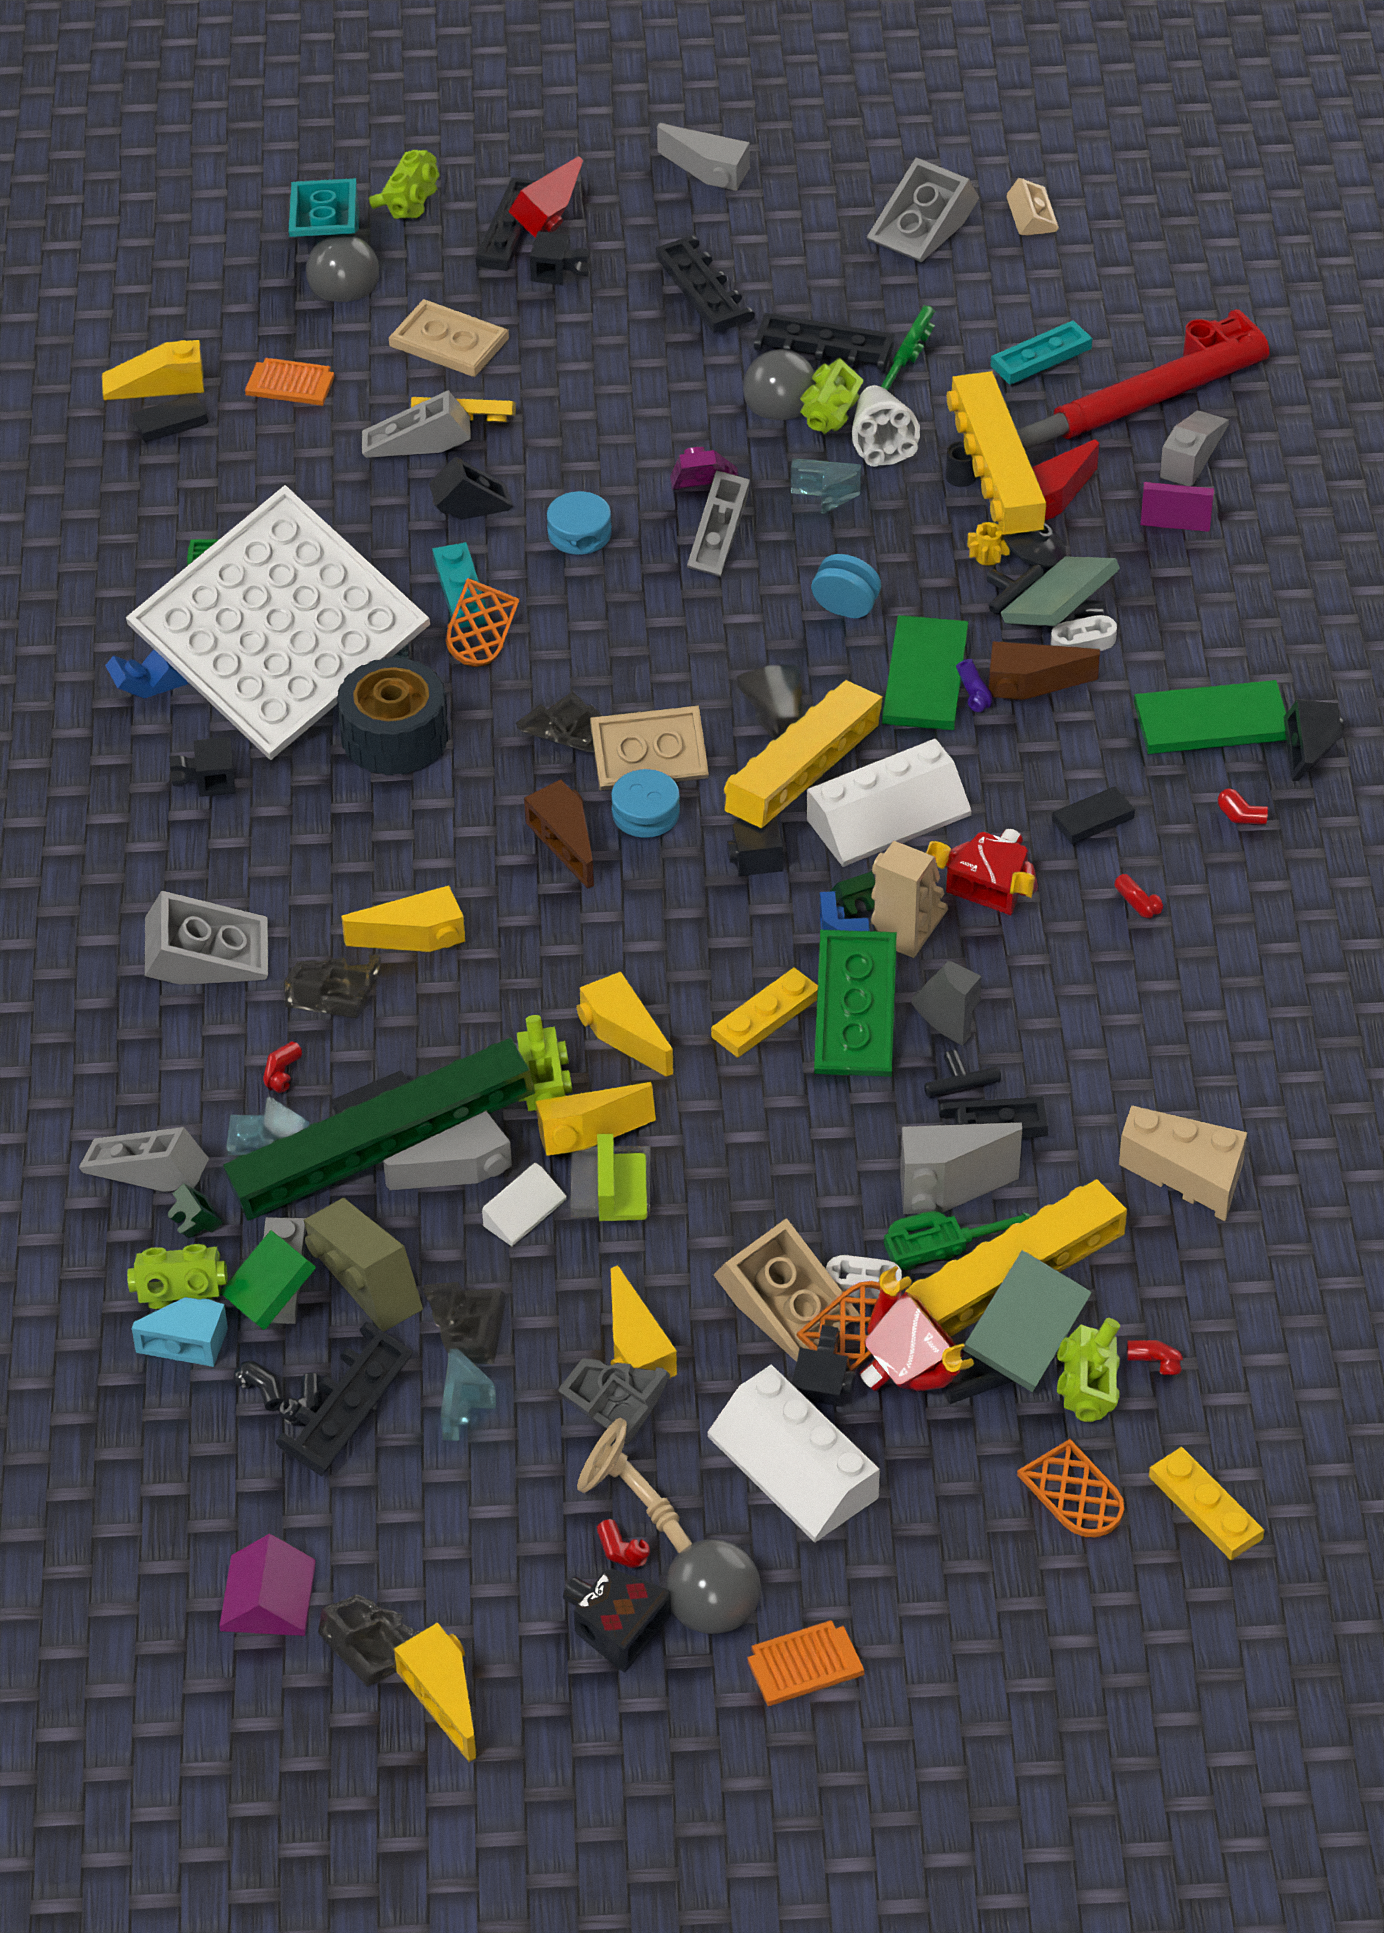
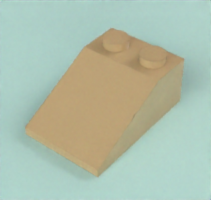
M787 1218L728 1260L714 1274V1277L736 1306L796 1362L799 1348L809 1349L796 1336L797 1332L842 1294V1290ZM840 1303L828 1314L840 1315ZM845 1303L846 1316H860L851 1303ZM825 1320V1325L837 1327L840 1331V1321ZM820 1321L807 1332H820ZM809 1338L818 1347L819 1338Z

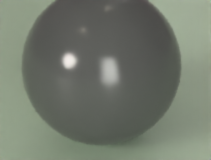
M335 234L321 240L311 251L306 264V277L311 290L317 296L328 301L350 302L361 299L375 289L379 280L380 269L375 252L364 240L350 234Z
M772 350L756 358L746 371L743 381L745 402L751 411L763 418L771 420L798 418L803 415L800 412L804 406V403L800 400L801 396L810 386L816 384L812 379L815 371L804 357L793 351Z
M707 1539L689 1545L676 1556L669 1567L665 1589L669 1590L671 1594V1611L683 1625L700 1633L721 1634L737 1629L751 1618L760 1600L761 1581L754 1561L743 1549L725 1540Z

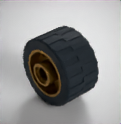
M391 657L382 660L376 659L355 668L352 673H349L344 678V682L340 684L337 706L342 748L345 749L347 757L353 760L357 766L368 769L370 772L383 773L384 775L407 774L411 771L425 768L429 763H433L445 750L446 743L449 740L446 689L444 688L443 680L441 677H438L437 672L432 668H428L419 661L415 662L407 658Z

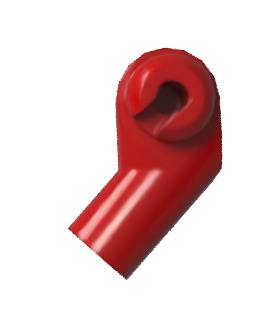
M1231 788L1225 789L1219 794L1217 799L1218 805L1230 821L1234 823L1267 825V806H1249L1239 792Z
M1122 874L1116 878L1115 888L1141 917L1152 918L1153 915L1162 912L1163 903L1158 895L1153 894L1148 897L1127 874Z
M289 1042L269 1054L263 1077L264 1084L268 1090L274 1089L277 1093H283L289 1088L290 1084L288 1082L291 1078L289 1074L284 1073L285 1068L302 1056L301 1047L296 1042Z
M1127 1340V1361H1160L1159 1371L1162 1375H1179L1181 1373V1361L1184 1360L1179 1350L1158 1340Z
M604 1520L598 1524L597 1532L607 1559L631 1569L639 1568L646 1563L647 1557L650 1554V1547L644 1540H640L639 1543L637 1539H633L629 1543L623 1541L615 1520Z

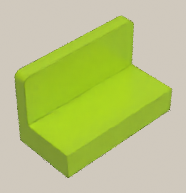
M597 1134L599 1221L645 1220L647 1218L646 1155L644 1153L614 1154L613 1134Z

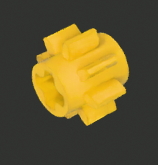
M985 522L977 525L976 533H968L967 547L970 548L969 557H975L980 564L987 566L1001 563V554H1010V549L1003 539L1002 531L998 524Z

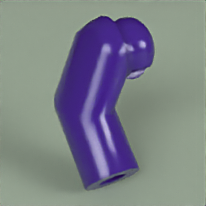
M972 659L959 662L956 665V669L969 695L968 705L973 711L982 712L985 708L990 707L992 693L980 677Z

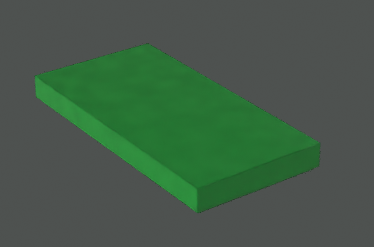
M898 615L882 724L954 730L961 678L956 665L964 660L969 621Z
M1276 680L1140 693L1134 696V705L1148 754L1286 740L1283 718L1286 711Z
M820 930L814 1074L892 1077L897 932Z

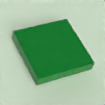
M270 1230L227 1282V1285L221 1289L220 1293L255 1324L265 1330L315 1270L316 1266L275 1232Z

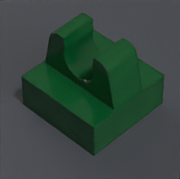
M872 871L838 882L830 890V892L835 891L836 904L844 907V912L849 918L857 914L854 904L855 900L864 902L868 912L875 908V900L872 899L875 877Z
M183 1183L172 1193L177 1202L168 1212V1217L178 1224L186 1218L185 1222L177 1229L184 1236L191 1238L203 1229L212 1233L223 1223L206 1196L187 1184Z

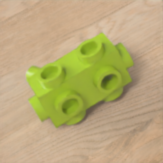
M428 150L406 151L382 193L369 197L372 209L387 205L393 218H416L422 215L425 211L423 203L428 196H431L437 190L435 183L440 174L436 166V157L428 152Z
M840 358L829 366L826 364L820 366L812 377L816 384L810 386L800 398L804 403L800 412L807 418L808 426L824 434L831 429L837 431L846 423L848 419L846 413L859 399L860 395L857 392L864 381Z
M539 1015L528 1016L525 1019L527 1031L517 1033L518 1050L530 1069L535 1094L519 1100V1102H527L528 1111L536 1110V1101L563 1097L566 1096L565 1094L573 1093L570 1071H562L561 1065L569 1064L565 1041L558 1042L555 1027H542Z
M193 1244L184 1247L182 1250L166 1251V1249L160 1247L150 1248L142 1253H137L134 1268H128L129 1292H137L138 1302L149 1303V1307L152 1309H162L172 1304L173 1300H180L184 1297L213 1300V1297H219L221 1286L227 1285L226 1261H219L221 1256L217 1247L207 1248L202 1244ZM152 1279H159V1280H161V1282H149V1281L152 1280Z
M1106 1318L1100 1330L1080 1325L1069 1337H1065L1062 1340L1057 1352L1058 1360L1064 1362V1372L1058 1380L1057 1393L1064 1396V1408L1076 1412V1417L1084 1422L1101 1420L1108 1412L1115 1409L1119 1400L1120 1392L1117 1388V1370L1120 1358L1117 1355V1337L1115 1335L1120 1328V1324L1112 1318Z

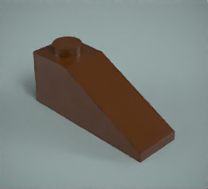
M993 641L989 690L992 693V697L1025 700L1098 680L1100 649Z
M560 779L524 798L525 821L535 834L589 889L594 886L593 858L583 810L584 802L575 789L571 790Z

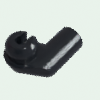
M1085 600L1060 623L1075 620L1076 617L1087 618L1103 615L1104 601Z
M255 1361L241 1363V1367L237 1368L233 1375L236 1384L244 1389L251 1387L252 1384L260 1389L265 1409L267 1411L279 1410L284 1398L276 1374Z
M316 1373L303 1375L301 1377V1397L298 1399L289 1398V1404L286 1401L281 1403L279 1412L287 1424L294 1426L303 1424L296 1417L300 1407H307L316 1413L322 1406V1393L318 1387L321 1381L320 1375Z

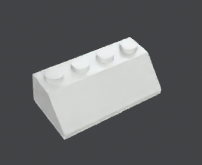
M936 738L807 789V821L842 867L887 850L893 841L904 843L971 816V808L955 763Z
M772 1365L738 1387L708 1431V1438L814 1542L823 1538L879 1498L880 1469Z

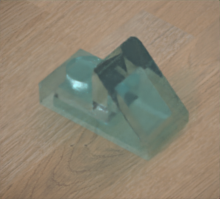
M793 458L791 465V493L822 496L821 513H827L860 495L861 464Z
M267 1097L264 1116H230L226 1144L228 1155L248 1154L270 1144L276 1139L284 1138L307 1128L309 1121L276 1100Z
M450 1349L441 1410L443 1440L459 1441L461 1425L469 1424L470 1408H496V1392L494 1383L461 1351Z

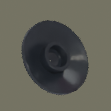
M1045 523L1043 530L1002 534L1009 549L1020 559L1031 565L1038 564L1042 568L1051 569L1066 556V548L1063 541Z

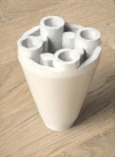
M869 386L864 389L858 400L852 427V441L858 454L870 466L895 464L907 457L913 456L918 449L917 443L920 438V425L913 411L880 386Z

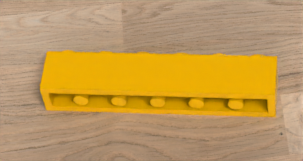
M993 372L952 376V391H947L948 409L950 412H955L956 429L958 433H963L966 454L972 455L973 471L976 477L981 478V489L984 499H989L992 520L994 522L998 521L1003 535L1043 530L1046 501Z
M847 680L835 690H830L820 703L815 707H810L799 721L792 723L787 728L784 734L777 740H772L767 748L757 757H752L747 765L736 775L733 774L729 777L724 787V794L726 795L724 811L763 828L878 726L882 696Z
M1096 1179L1084 1187L1079 1186L1075 1188L1067 1197L1055 1204L1044 1206L1036 1215L1026 1221L1011 1225L1005 1233L995 1239L980 1243L971 1253L959 1260H952L946 1263L940 1271L928 1278L915 1281L905 1292L916 1295L951 1337L980 1320L1022 1250L1056 1271L1062 1272L1125 1234L1127 1209Z

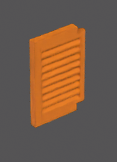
M265 358L263 363H256L246 386L245 395L323 406L334 380V372H330V366Z
M832 1620L752 1645L751 1649L754 1655L748 1657V1664L767 1706L864 1675V1668L845 1627L835 1628Z

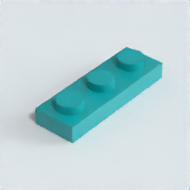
M1072 320L992 355L991 367L1011 385L1092 349L1093 338Z
M466 542L432 548L434 564L451 618L467 578L479 582ZM468 587L463 600L473 597ZM475 589L478 595L482 594V591ZM484 598L480 599L485 609H487ZM475 601L465 604L470 614L480 611ZM461 607L459 608L456 619L465 616ZM484 616L473 619L476 625L487 623ZM468 621L458 624L460 628L471 626Z

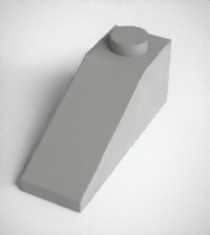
M659 123L657 126L658 153L705 184L737 191L750 168L749 142Z
M447 390L363 430L362 454L365 458L442 453L452 447L460 446L465 441L471 439L470 416L451 392Z
M1197 410L1177 424L1162 448L1160 478L1186 486H1193L1227 429L1229 419Z
M716 470L687 568L721 577L749 494V479Z
M487 1111L383 1160L385 1181L389 1190L474 1184L490 1177L498 1176L506 1169L512 1167L510 1141Z
M181 1127L95 1138L79 1169L86 1174L166 1192L177 1190L183 1183L194 1188L200 1180L209 1158L188 1131Z

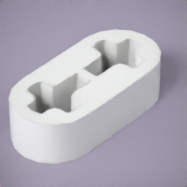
M1103 615L1063 622L1052 629L1051 645L1100 649V651L1111 648L1116 642L1117 624L1112 618Z
M839 1255L832 1258L826 1266V1271L842 1292L859 1282H879L880 1275L894 1266L898 1267L895 1273L897 1281L899 1282L902 1279V1272L899 1266L888 1260ZM841 1272L849 1273L846 1279L839 1278ZM865 1288V1298H878L880 1290ZM860 1289L851 1293L848 1297L860 1298Z

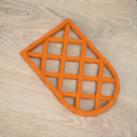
M467 578L452 619L447 626L445 641L448 651L456 660L464 665L479 667L493 662L503 648L505 637L520 599ZM468 587L473 597L463 600ZM475 589H478V590L483 591V592H485V593H482V594H479V595H478L477 592L475 591ZM491 596L496 606L485 609L480 599ZM498 598L503 599L507 602L500 604ZM475 601L480 611L470 614L465 604ZM513 606L510 616L508 618L504 611V608ZM461 607L465 616L456 619L459 608ZM499 611L503 621L493 624L489 613ZM484 616L488 626L478 629L473 619ZM468 621L473 631L463 634L458 624ZM506 625L502 637H500L496 628ZM452 627H454L458 636L450 638ZM491 630L496 640L486 643L481 633ZM476 635L481 645L470 648L466 638ZM461 640L466 650L458 653L452 643ZM498 645L497 650L492 655L489 648ZM484 650L488 658L477 660L474 653Z
M865 1281L851 1286L799 1330L796 1336L809 1349L817 1351L818 1347L809 1338L820 1337L822 1325H825V1320L840 1321V1352H836V1354L848 1356L849 1359H856L857 1361L850 1366V1370L854 1371L872 1355L869 1350L865 1353L864 1341L868 1337V1335H865V1323H869L871 1318L865 1317V1304L875 1305L877 1299L865 1298V1288H874L881 1291L880 1283ZM860 1289V1298L848 1297L851 1293ZM840 1303V1315L828 1314ZM845 1303L860 1304V1316H846ZM820 1321V1332H807ZM845 1321L860 1322V1335L845 1334ZM845 1340L860 1341V1354L845 1353Z
M1071 1439L1017 1471V1476L1059 1522L1074 1534L1084 1537H1101L1111 1533L1120 1525L1124 1515L1122 1496L1117 1488ZM1066 1450L1065 1459L1054 1458ZM1071 1451L1080 1461L1070 1460ZM1048 1463L1064 1465L1062 1476L1047 1474ZM1043 1464L1042 1473L1031 1472ZM1069 1466L1084 1468L1083 1478L1068 1477ZM1089 1470L1098 1480L1088 1479ZM1030 1478L1041 1479L1040 1488ZM1046 1480L1061 1482L1060 1493L1045 1491ZM1066 1483L1082 1485L1081 1495L1065 1493ZM1087 1486L1102 1487L1101 1498L1086 1496ZM1107 1490L1116 1500L1106 1499ZM1049 1498L1059 1499L1058 1508L1049 1500ZM1064 1500L1080 1502L1078 1512L1063 1510ZM1084 1503L1100 1504L1099 1515L1083 1513ZM1105 1505L1119 1507L1117 1518L1104 1516ZM1066 1517L1076 1518L1077 1524H1073ZM1082 1519L1098 1521L1097 1529L1082 1528ZM1103 1522L1110 1523L1109 1525L1102 1527Z

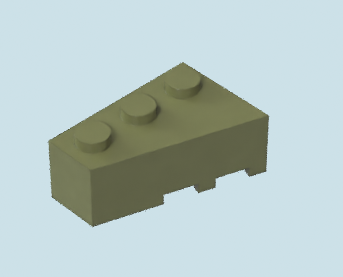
M343 1197L304 1219L308 1236L305 1237V1243L310 1253L324 1263L379 1329L385 1332L423 1310L404 1245Z

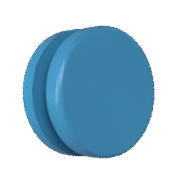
M583 491L570 492L556 498L548 507V538L552 545L560 551L574 555L589 554L601 549L610 540L612 533L611 510L608 503L600 496Z
M834 554L822 561L818 573L812 581L811 590L816 601L831 613L849 618H861L872 610L875 599L881 590V580L877 572L863 560L850 555Z
M652 769L635 770L623 775L613 786L611 793L612 817L615 824L623 832L635 837L650 838L668 832L677 823L680 816L679 788L676 782L667 774Z

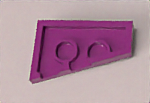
M704 447L688 448L684 450V454L679 455L670 475L672 490L711 485L716 470L739 477L738 469L715 450L705 451Z

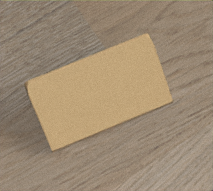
M1018 178L1007 193V200L1018 233L1020 235H1034L1056 232L1059 227L1045 187Z

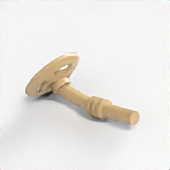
M618 1418L607 1428L589 1455L580 1474L577 1489L585 1493L598 1485L608 1474L614 1478L619 1475L648 1507L646 1513L651 1517L659 1532H665L677 1552L680 1553L691 1545L692 1542L678 1523L680 1517L672 1505H670L668 1499L661 1498L633 1465L627 1461L628 1456L621 1452L626 1437L627 1422L622 1418Z

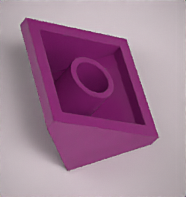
M1144 482L1140 525L1210 532L1214 488Z
M272 1534L262 1537L231 1555L219 1626L220 1631L305 1636L316 1567L315 1559Z

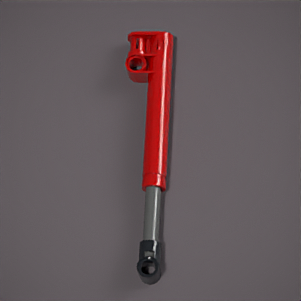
M1239 309L1230 311L1226 319L1218 322L1204 319L1192 320L1186 325L1183 357L1061 405L1054 409V415L1016 431L1024 450L1060 436L1065 439H1071L1081 433L1088 432L1266 360L1269 356L1268 341L1263 332ZM964 441L954 442L947 448L946 479L951 485L956 487L970 486L976 480L972 464L973 458L972 455L966 454Z

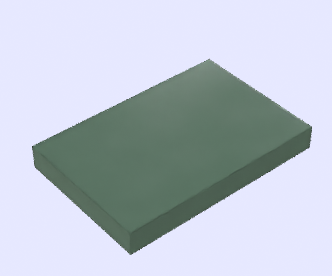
M1065 556L1001 612L1004 622L1008 624L1057 626L1118 572L1120 567L1116 558Z
M1022 1250L964 1344L965 1348H962V1350L1033 1392L1059 1349L1060 1343L1066 1337L1092 1292Z

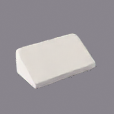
M534 1163L483 1207V1226L513 1247L566 1200V1195L540 1165Z

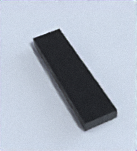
M511 178L475 257L477 267L508 271L526 231V228L508 211L520 191L536 181Z

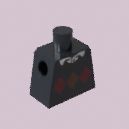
M612 1568L605 1570L593 1586L578 1577H573L563 1593V1599L576 1606L574 1609V1628L577 1635L623 1672L628 1670L671 1616V1594L669 1590Z

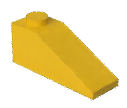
M199 340L166 342L102 373L103 400L204 393L203 366Z
M449 885L341 916L346 946L431 952L465 942L464 917Z
M622 972L580 987V1004L577 1005V1013L584 1026L589 1025L596 1037L660 1074L666 1077L673 1074V1049Z
M651 1082L536 1101L539 1134L547 1156L585 1150L597 1145V1134H613L614 1138L656 1120Z
M619 1266L611 1268L614 1359L611 1360V1365L618 1362L631 1364L633 1368L655 1371L656 1367L665 1369L670 1374L669 1378L676 1376V1349Z
M436 1623L394 1648L397 1673L467 1761L471 1762L476 1758V1750L462 1658L465 1656V1651L454 1634L447 1635L442 1627Z

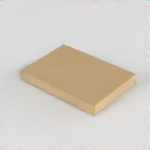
M423 299L389 336V346L476 377L509 339L508 329Z
M699 706L593 717L590 719L600 790L613 789L616 781L623 775L640 769H652L663 772L675 782L705 779L709 776Z

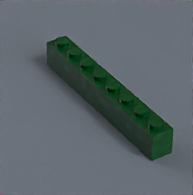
M510 1037L499 1043L491 1044L487 1048L463 1059H457L451 1064L429 1074L421 1075L415 1080L393 1090L385 1091L379 1096L359 1105L349 1107L343 1112L323 1121L312 1123L307 1128L289 1136L276 1139L255 1151L240 1155L234 1160L223 1164L231 1189L247 1221H250L378 1164L485 1111L490 1114L535 1094L530 1069Z

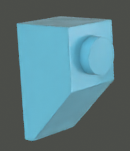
M184 1297L135 1321L132 1326L136 1353L212 1367L215 1365L228 1330L224 1304L216 1303L210 1299L199 1300Z

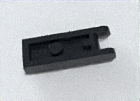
M1043 1096L942 1103L938 1107L939 1116L943 1119L955 1118L956 1125L1022 1123V1138L1048 1136V1122Z

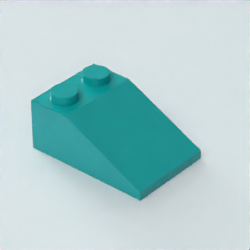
M356 178L291 182L289 237L351 234L358 231L359 203Z

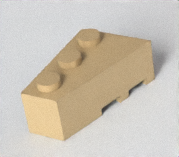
M893 841L885 853L881 852L878 854L873 864L872 872L876 874L875 886L872 891V899L875 900V910L872 914L871 924L874 925V931L897 932L896 951L914 958L947 912L948 905L940 901V898L944 895V890L936 886L935 883H938L940 879L935 857Z
M1131 1105L1122 1132L1119 1165L1160 1187L1164 1184L1183 1193L1184 1200L1191 1204L1198 1201L1214 1210L1216 1217L1226 1221L1244 1162L1247 1132Z

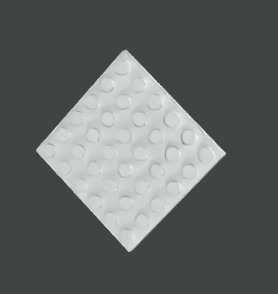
M286 485L126 617L127 624L270 760L337 704L339 686L344 682V678L349 673L370 661L393 657L430 625L429 617Z

